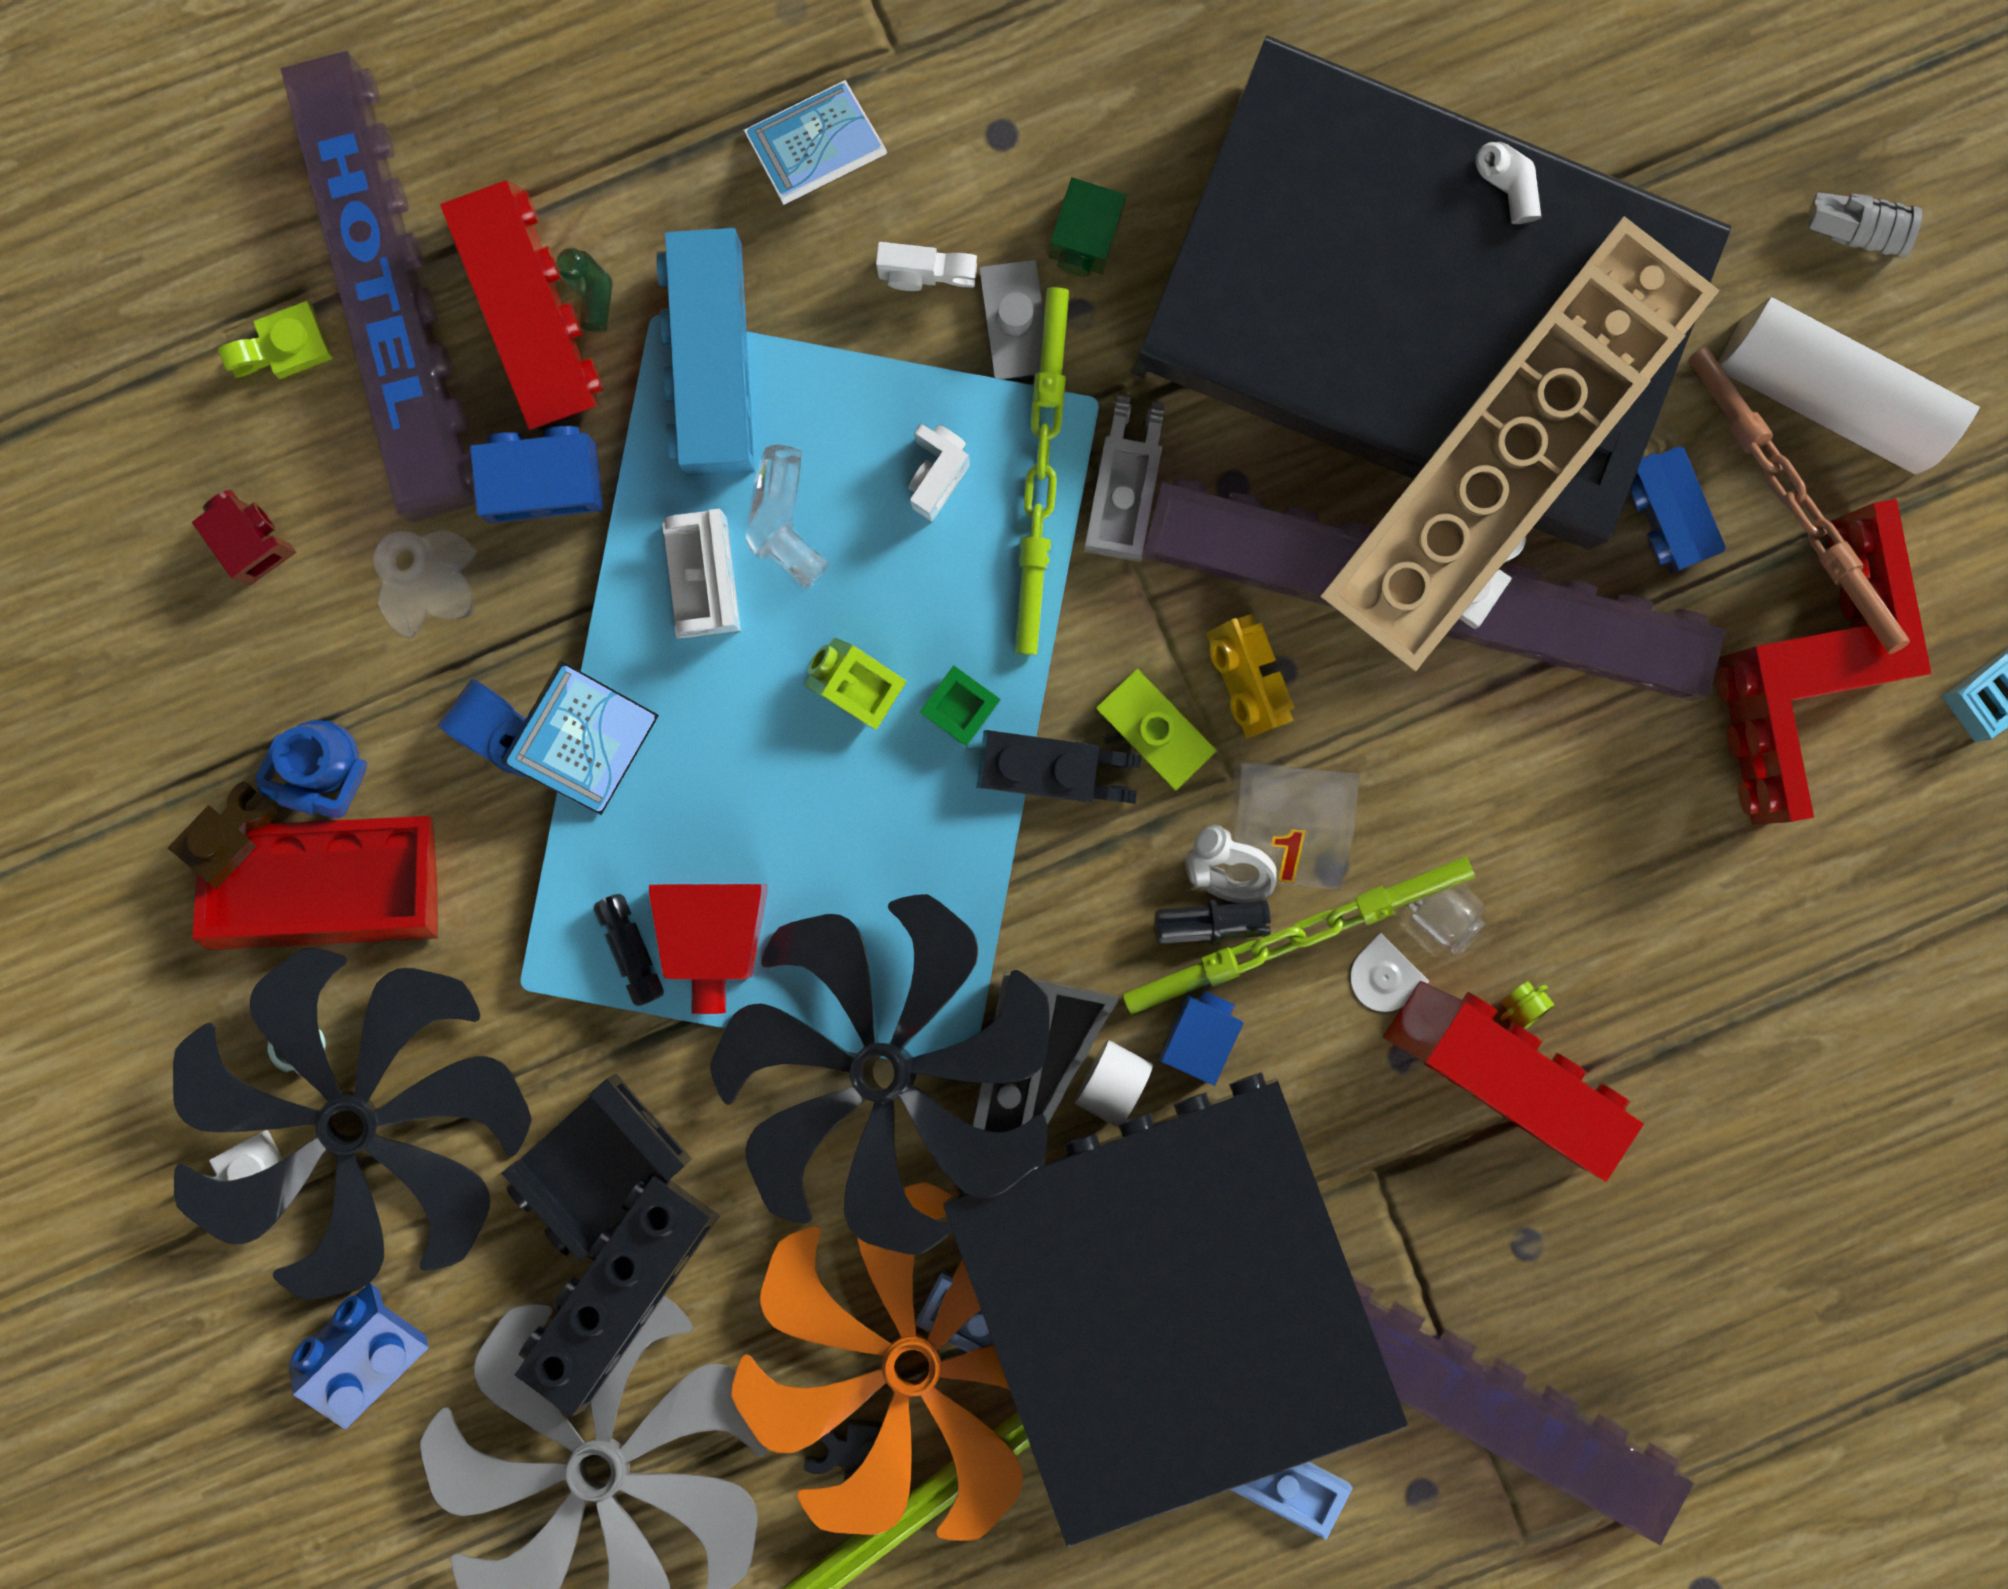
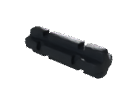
M613 894L597 901L594 904L593 910L600 926H606L608 933L604 934L622 978L627 976L630 984L626 985L633 1004L642 1006L659 999L664 995V989L657 973L652 974L649 966H652L653 963L636 923H630L628 916L632 913L625 897L622 894Z

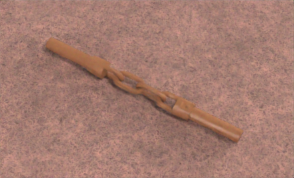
M1705 347L1693 353L1688 362L1732 424L1729 430L1745 453H1752L1758 463L1764 468V476L1780 501L1790 508L1801 526L1808 532V540L1819 556L1820 563L1835 585H1842L1888 654H1893L1909 644L1910 640L1862 572L1864 565L1849 543L1844 541L1834 525L1823 517L1815 503L1806 494V486L1790 461L1785 456H1782L1772 443L1773 434L1758 412L1750 410L1708 348ZM1762 447L1766 448L1771 456L1767 459L1760 450ZM1784 469L1796 489L1789 490L1786 493L1773 472L1777 473ZM1803 503L1815 521L1812 524L1799 507V504ZM1828 533L1836 545L1825 550L1817 537H1822Z

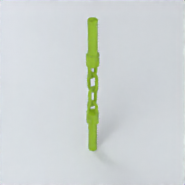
M1058 287L1047 288L1040 370L1039 373L1035 374L1031 430L1039 439L1037 464L1032 466L1027 472L1023 505L1025 513L1032 519L1030 536L1020 538L1021 554L1019 556V566L1022 568L1015 654L1037 655L1044 573L1048 569V563L1050 562L1049 552L1051 551L1052 540L1042 537L1044 519L1053 513L1055 507L1057 476L1054 469L1049 466L1051 439L1059 434L1062 427L1066 376L1062 375L1069 301V290ZM1040 407L1055 408L1052 429L1047 423L1042 424L1041 428L1039 427ZM1036 474L1039 480H1045L1048 476L1045 509H1043L1042 504H1036L1032 508L1034 478Z
M1465 856L1384 889L1383 885L1356 895L1355 901L1334 910L1320 912L1298 921L1292 927L1285 928L1259 940L1248 941L1231 949L1226 947L1202 957L1201 963L1123 993L1125 1003L1130 1014L1133 1015L1210 983L1213 987L1240 977L1241 973L1260 966L1266 960L1273 959L1299 947L1311 946L1337 935L1341 930L1363 922L1370 925L1395 915L1393 910L1476 878L1468 857ZM1358 909L1359 915L1344 920L1342 915ZM1327 919V925L1330 929L1306 938V933L1303 931L1304 928ZM1289 937L1291 942L1268 951L1266 945ZM1251 950V954L1255 959L1238 965L1235 956Z

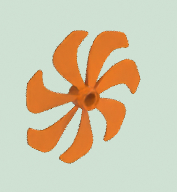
M927 1182L903 1188L906 1197L914 1208L936 1220L946 1214L943 1203L950 1197H953L950 1193ZM818 1226L801 1229L781 1239L772 1254L760 1294L761 1309L768 1322L774 1328L806 1341L883 1356L882 1369L824 1386L789 1387L775 1382L757 1365L752 1356L745 1354L741 1358L735 1373L731 1397L756 1439L767 1449L777 1453H795L815 1443L833 1430L887 1383L895 1392L878 1436L863 1463L841 1484L818 1489L803 1488L797 1493V1498L802 1508L820 1530L834 1533L876 1535L894 1527L905 1513L911 1481L909 1397L921 1396L950 1448L958 1477V1495L948 1515L938 1526L936 1534L939 1538L947 1540L969 1541L980 1539L999 1521L1020 1495L1023 1473L1019 1459L998 1434L965 1407L935 1387L939 1377L981 1382L1010 1390L994 1344L940 1360L938 1350L968 1320L981 1310L963 1258L952 1277L951 1282L953 1284L945 1292L933 1326L926 1338L916 1334L912 1278L915 1255L903 1254L874 1246L857 1237L867 1271L900 1334V1337L890 1343L846 1312L830 1296L820 1282L816 1272V1250L820 1236V1228ZM907 1350L921 1352L929 1362L926 1373L916 1380L902 1378L894 1366L897 1357Z

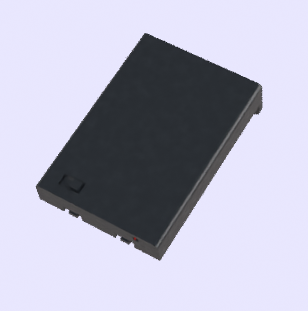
M1266 35L1217 153L1131 373L1144 378L1148 371L1414 479L1624 216L1710 283L1730 234L1731 225ZM1503 142L1534 163L1541 218L1539 220L1524 224L1511 223L1508 194L1484 179L1476 167V154L1484 144ZM1695 322L1684 334L1686 336L1650 379L1651 382L1533 528L1587 550L1601 545L1610 539Z

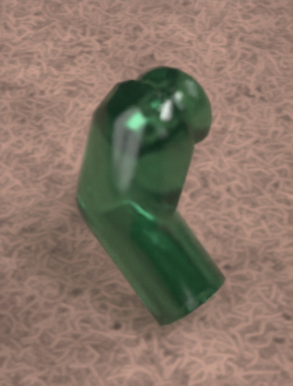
M571 247L564 249L557 256L556 264L564 281L582 298L579 318L580 327L590 332L607 331L613 289L611 276L586 251H580Z

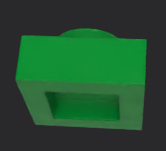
M953 665L919 713L967 747L1001 699Z

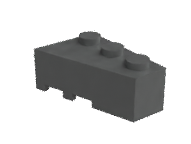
M1003 972L994 1021L1002 1013L1007 999L1010 980L1009 972ZM1030 977L1048 996L1050 1010L1048 1056L1041 1069L1026 1080L1011 1083H981L973 1126L990 1132L1004 1133L1025 1124L1039 1114L1045 1115L1048 1124L1078 1068L1089 1053L1106 1019L1118 1002L1119 997L1112 993Z

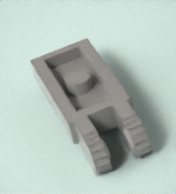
M1117 395L1110 436H1106L1084 552L1140 562L1162 446H1159L1158 443L1165 404L1152 402L1146 417L1145 427L1147 431L1145 443L1123 439L1125 425L1129 422L1131 412L1130 397Z

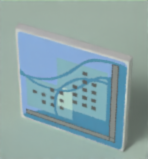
M846 80L744 130L783 205L887 154L885 146Z

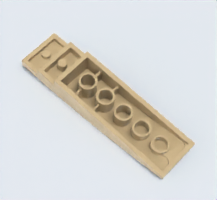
M1624 216L1320 597L1407 666L1417 671L1651 382L1650 379L1686 336L1684 334L1720 290Z

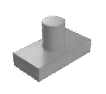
M1036 260L979 267L994 378L1013 382L1032 380L1040 370L1044 325Z

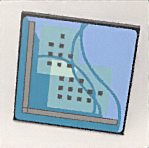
M559 660L501 763L602 815L659 715Z

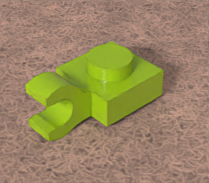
M308 301L253 321L259 336L258 338L237 340L218 348L225 369L227 371L232 370L235 378L252 374L270 365L274 375L282 379L333 359L313 306Z

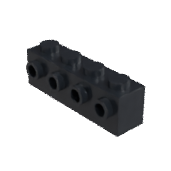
M653 1176L649 1183L642 1179L635 1185L622 1205V1209L628 1212L615 1232L607 1228L596 1240L587 1256L594 1261L581 1280L573 1277L565 1285L553 1304L559 1310L547 1329L539 1326L526 1340L519 1352V1356L524 1359V1362L514 1376L570 1417L587 1409L720 1217L719 1214L671 1180L667 1182L662 1176Z

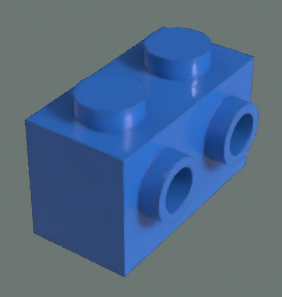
M560 426L544 430V438L522 440V434L497 433L487 436V444L471 445L477 515L492 524L604 511L597 443L587 433H580L578 427Z

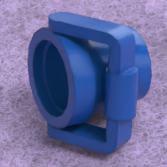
M311 720L288 729L283 734L276 735L256 774L255 780L260 794L266 798L276 800L280 806L309 815L318 813L331 818H340L346 814L365 775L367 761L359 759L355 739L347 729L334 722ZM275 771H277L283 779L291 784L285 783L283 785L271 781ZM341 789L336 801L320 796V794H328Z

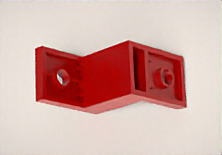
M1897 499L1872 503L1831 520V523L1843 540L1849 543L1864 565L1862 572L1910 640L1907 646L1893 654H1888L1849 595L1841 587L1839 593L1840 607L1844 617L1851 621L1852 628L1759 645L1719 657L1721 667L1716 671V684L1721 699L1724 702L1728 701L1732 724H1729L1727 728V740L1732 755L1735 758H1739L1743 781H1740L1738 784V796L1744 813L1750 814L1752 825L1788 823L1814 818L1791 701L1932 674ZM1828 536V546L1831 548L1836 544Z

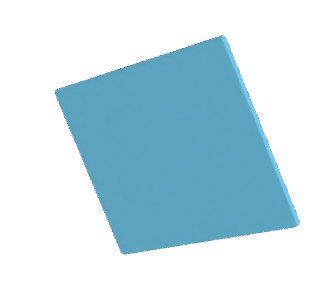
M660 315L654 316L648 325L581 672L657 713L659 717L602 815L557 792L521 974V985L530 992L725 1029L739 1009L751 1004L764 1003L798 1018L831 1039L847 1052L858 1054L864 1048V1045L850 1018L827 985L813 972L802 966L782 965L771 968L763 967L761 960L764 951L776 930L790 922L824 914H837L850 919L859 928L867 950L879 1043H890L910 989L914 965V949L912 938L899 919L889 911L888 904L893 900L906 896L929 894L943 903L973 930L978 943V957L974 969L960 989L904 1049L912 1057L963 1042L981 1032L1026 795L976 788L983 730L1037 737L1099 409L1098 402L1091 396L1065 391L1062 427L1059 434L1051 439L1049 466L1056 472L1057 486L1053 513L1044 519L1042 537L1050 539L1052 542L1051 551L1049 552L1050 562L1048 563V569L1044 573L1037 655L1015 654L1022 568L1019 566V556L1021 554L1020 538L1030 536L1032 519L1024 511L1025 480L1029 469L1037 464L1039 439L1031 430L1034 385L747 331L755 471L686 475L678 465V459H670L668 454L667 424H676L675 402H667L665 398L663 368L673 366L671 344H663L660 330ZM1040 407V428L1044 423L1049 424L1051 429L1053 428L1055 408ZM920 423L932 431L939 424L955 433L966 443L963 451L969 454L970 467L933 522L913 510L910 499L914 493L908 489L911 480L920 466L926 460L934 464L938 457L916 443L914 431ZM1037 474L1035 475L1032 508L1036 504H1042L1043 509L1046 508L1048 476L1045 480H1039ZM721 509L728 522L741 631L678 639L675 634V618L662 523H664V518L668 516ZM834 638L854 645L907 681L877 730L867 726L826 698L804 686L810 676L808 674V666L811 659L823 645H829ZM953 665L1001 699L967 747L919 713ZM650 884H767V897L752 977L748 979H726V1013L692 1014L691 979H664L649 897ZM613 894H622L625 897L632 913L628 916L630 923H636L653 963L652 966H649L652 974L657 973L664 989L663 996L642 1006L633 1004L626 985L630 984L627 976L622 978L604 934L608 933L606 926H600L593 910L594 904L597 901Z

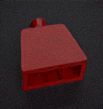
M650 884L649 897L664 979H691L692 1014L726 1013V979H748L752 977L767 897V884Z

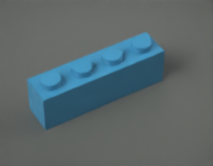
M735 228L665 232L666 251L657 252L656 263L660 287H668L669 309L660 310L662 342L664 345L671 344L673 366L663 368L665 398L667 402H675L676 424H667L666 429L669 458L678 459V465L686 475L755 471L742 243Z

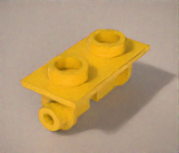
M1253 614L1239 619L1234 618L1206 632L1210 643L1211 660L1216 669L1221 672L1231 698L1230 708L1236 722L1242 726L1246 739L1294 721L1290 710L1294 709L1295 706L1292 703L1281 672L1262 677L1259 669L1260 666L1276 661L1263 623L1256 624Z

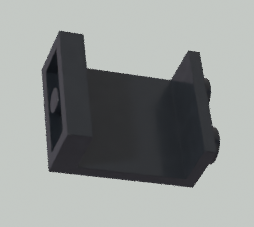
M617 1074L604 1080L589 1094L590 1097L520 1160L511 1164L501 1173L509 1182L506 1190L513 1201L526 1212H530L533 1209L547 1224L548 1227L544 1231L553 1246L566 1256L572 1253L579 1261L589 1253L596 1240L607 1228L614 1230L622 1222L628 1213L622 1209V1205L640 1180L644 1179L649 1183L653 1176H662L668 1182L692 1160L689 1154Z

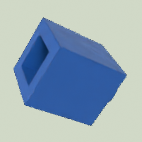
M1204 990L1199 1000L1185 995L1158 1058L1165 1064L1215 1086L1244 1023L1242 1020L1231 1015L1235 1004Z

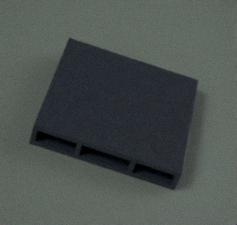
M1259 1072L1230 1083L1229 1087L1232 1094L1212 1102L1209 1101L1207 1093L1187 1098L1173 1104L1176 1115L1154 1122L1151 1113L1138 1116L1118 1125L1121 1135L1100 1143L1096 1133L1078 1138L1063 1145L1066 1155L1045 1163L1043 1160L1033 1171L998 1196L978 1198L964 1193L956 1185H953L956 1195L943 1203L1067 1547L1409 1426L1277 1078L1265 1081L1263 1073Z

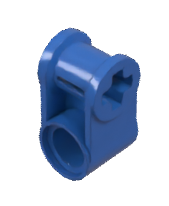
M471 678L440 720L438 726L456 741L473 752L482 755L499 769L520 777H527L501 763L526 718L517 713L514 707L502 697Z

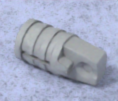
M1817 192L1808 211L1809 229L1830 235L1832 241L1854 248L1857 246L1862 247V249L1868 251L1875 250L1885 255L1892 254L1894 257L1902 259L1906 258L1912 250L1922 221L1921 207L1912 205L1908 207L1902 203H1891L1885 199H1874L1869 195L1853 193L1848 197Z

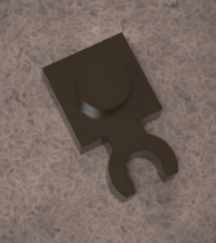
M245 781L237 784L230 791L227 798V808L221 815L208 805L168 847L172 853L215 889L257 847L256 844L246 837L250 830L268 825L275 818L278 811L267 799L262 801L255 810L246 811V804L253 798L256 791Z

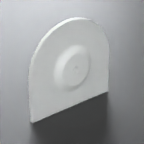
M1382 933L1357 956L1353 963L1350 977L1352 989L1357 998L1367 1007L1382 1012L1402 1008L1420 980L1425 983L1429 982Z

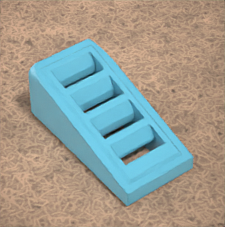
M2008 648L1941 696L1974 742L1991 740L2008 728V701L1993 682L1999 676L2008 689ZM1982 689L1998 709L1993 715L1977 694Z

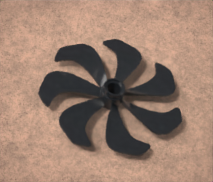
M929 894L906 896L893 900L888 904L889 911L899 919L912 938L914 949V965L910 989L890 1043H879L870 967L866 946L859 928L850 919L842 915L824 914L780 926L771 937L764 951L761 963L766 968L794 965L802 966L813 972L836 996L850 1018L864 1048L854 1056L798 1018L774 1006L759 1003L747 1005L733 1015L715 1050L710 1065L712 1079L719 1096L726 1105H731L735 1101L740 1089L754 1072L765 1067L781 1064H802L850 1072L852 1087L789 1107L774 1114L755 1127L746 1145L747 1165L760 1196L770 1213L796 1223H810L813 1219L803 1186V1175L810 1158L823 1139L845 1117L866 1099L874 1102L849 1171L844 1197V1215L849 1228L860 1240L874 1246L911 1255H920L933 1248L951 1232L952 1227L949 1223L936 1220L920 1212L912 1206L906 1197L896 1163L894 1100L901 1099L917 1131L943 1172L964 1193L974 1197L991 1198L1006 1192L1044 1160L1047 1148V1120L1043 1114L1036 1115L1025 1124L1007 1132H990L960 1120L914 1085L916 1074L977 1083L1023 1081L1041 1069L1049 1051L1050 1010L1048 996L1038 984L1020 970L1011 971L1009 990L1003 1011L983 1031L963 1042L912 1057L904 1049L960 989L974 969L978 957V943L973 930L943 903ZM881 1056L886 1057L894 1068L893 1081L886 1089L879 1086L873 1076L874 1064Z
M304 948L265 975L255 985L251 993V1017L273 1047L303 1078L324 1096L327 1102L321 1110L274 1097L247 1085L223 1065L216 1042L215 1025L210 1022L197 1028L177 1046L173 1060L174 1106L177 1114L186 1124L200 1131L217 1133L260 1131L316 1124L317 1137L269 1168L234 1180L211 1178L195 1171L184 1163H180L176 1166L174 1172L176 1207L198 1226L225 1243L244 1244L261 1237L281 1217L327 1149L337 1154L335 1196L328 1229L322 1242L313 1253L290 1265L277 1268L273 1272V1278L288 1291L305 1300L320 1299L357 1290L366 1286L377 1276L384 1260V1237L379 1215L356 1156L357 1152L364 1149L396 1175L412 1191L428 1216L430 1234L426 1251L420 1262V1269L423 1271L436 1270L464 1260L472 1248L490 1209V1194L483 1179L465 1165L446 1156L411 1144L388 1139L375 1133L378 1126L437 1116L474 1119L484 1123L501 1142L506 1154L513 1157L521 1148L532 1121L528 1105L513 1074L505 1064L495 1058L473 1056L454 1062L430 1074L378 1108L370 1100L386 1069L399 1050L424 1026L435 1020L443 1019L479 1021L481 1014L471 991L462 980L416 968H399L383 976L376 983L372 991L364 1018L355 1092L341 1093L321 1041L317 1004L320 991L334 973L346 964L347 958L333 951ZM342 1110L352 1111L361 1118L363 1130L353 1136L342 1135L334 1128L332 1115Z

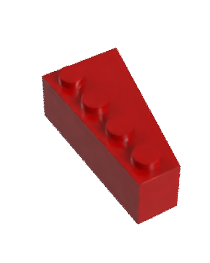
M505 180L441 203L440 207L529 430L600 405L596 393L604 391L600 375L592 358L583 360L576 341L577 337L583 335L571 303L563 304L555 283L561 280V276L548 246L542 247L534 226L539 223V219L527 190H521V187Z
M1420 980L1382 1038L1424 1061L1423 1065L1463 1090L1470 1091L1474 1094L1472 1097L1511 1122H1516L1519 1128L1581 1169L1607 1182L1644 1125L1643 1122L1625 1111L1630 1101L1603 1083H1599L1595 1090L1581 1081L1587 1071L1563 1055L1556 1053L1552 1060L1537 1051L1543 1041L1521 1026L1512 1022L1507 1030L1492 1020L1498 1011L1479 997L1467 992L1461 1000Z

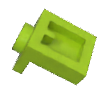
M834 638L829 645H823L811 659L808 666V674L810 676L804 686L826 698L867 726L877 730L907 681L854 645Z

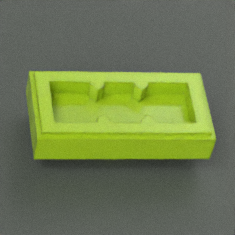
M1138 668L1095 709L1139 755H1142L1141 757L1174 791L1217 752Z

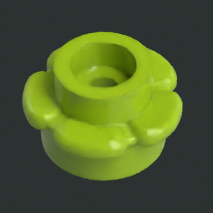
M1529 981L1519 986L1501 1001L1507 1009L1501 1016V1021L1513 1022L1524 1029L1530 1027L1555 1006L1545 993L1549 987L1543 984L1535 990Z

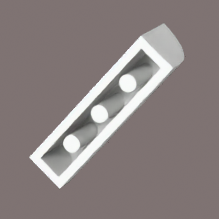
M1773 297L1768 298L1741 318L1718 361L1726 375L1915 475L1934 467L1952 450L1980 408Z

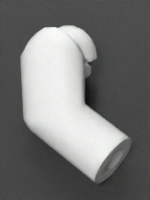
M1503 142L1484 144L1476 154V167L1484 179L1508 194L1511 223L1524 224L1539 220L1541 218L1534 163Z

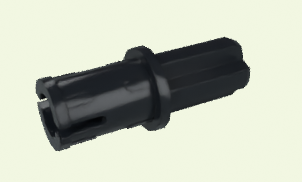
M1215 899L1208 900L1207 906L1159 909L1155 912L1154 933L1159 943L1210 940L1212 946L1219 945L1221 939L1265 937L1271 934L1270 926L1266 925L1271 923L1270 909L1267 900L1253 903L1217 905Z

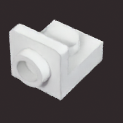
M920 423L914 431L916 443L938 457L934 464L926 460L914 475L908 489L914 493L910 499L913 510L933 522L970 467L969 454L963 451L966 443L955 433L939 424L932 431Z

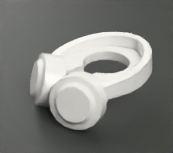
M1210 825L1204 828L1197 835L1194 841V848L1187 851L1185 867L1189 881L1195 888L1203 887L1210 894L1235 903H1253L1268 898L1275 889L1277 873L1276 866L1271 858L1260 849L1251 845L1233 842L1230 832L1220 825ZM1225 863L1232 866L1238 863H1247L1255 866L1259 873L1250 881L1238 882L1230 879L1224 869L1215 867V865Z

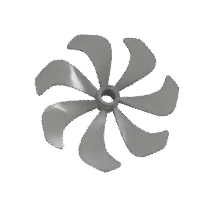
M664 1296L591 1401L596 1437L584 1442L558 1407L514 1376L524 1362V1359L519 1356L522 1346L539 1326L545 1328L546 1323L553 1314L552 1306L537 1304L510 1309L499 1321L479 1350L474 1365L476 1381L480 1390L496 1405L541 1434L565 1446L573 1453L568 1463H526L491 1457L468 1445L455 1423L450 1408L445 1407L433 1418L420 1441L421 1456L431 1493L440 1507L447 1512L460 1516L481 1514L504 1507L563 1480H567L571 1493L542 1530L523 1548L510 1556L499 1560H485L461 1553L454 1554L451 1558V1563L458 1589H560L573 1556L587 1501H596L609 1561L608 1589H671L667 1575L654 1550L616 1498L615 1493L618 1490L672 1515L686 1525L700 1539L706 1549L708 1561L706 1589H729L741 1581L748 1574L752 1561L758 1524L756 1505L746 1490L732 1482L708 1476L630 1472V1461L679 1437L703 1431H727L748 1445L757 1456L763 1457L767 1452V1448L756 1439L731 1397L732 1383L736 1370L718 1363L707 1364L697 1368L684 1377L657 1404L624 1445L612 1439L617 1412L626 1382L642 1352L653 1341L674 1334L688 1333L693 1329V1325L687 1315L672 1300ZM589 1455H599L607 1460L611 1468L609 1482L600 1483L589 1476L586 1469V1461Z

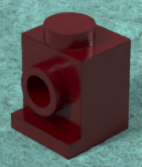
M232 490L223 491L209 499L203 506L204 513L191 522L231 579L247 585H252L297 553L290 543L270 535L276 530L275 525L257 503L253 502L248 505L239 500Z

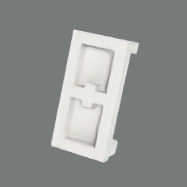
M721 509L665 517L662 528L665 536L676 638L681 639L741 631L727 517Z

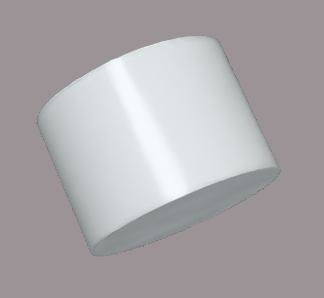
M1107 1040L1088 1070L1077 1092L1074 1104L1119 1128L1118 1125L1125 1122L1141 1095L1152 1071L1153 1064Z

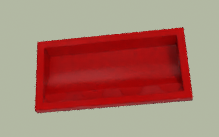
M430 816L268 824L262 828L251 829L246 835L257 847L217 889L196 873L192 939L207 950L438 939L437 866L433 821Z

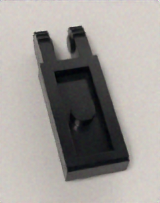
M983 730L976 788L1092 803L1093 799L1136 804L1137 791L1131 790L1129 787L1111 785L1110 787L1095 786L1097 763L1112 765L1117 769L1132 770L1133 768H1140L1142 755L1099 750V745Z

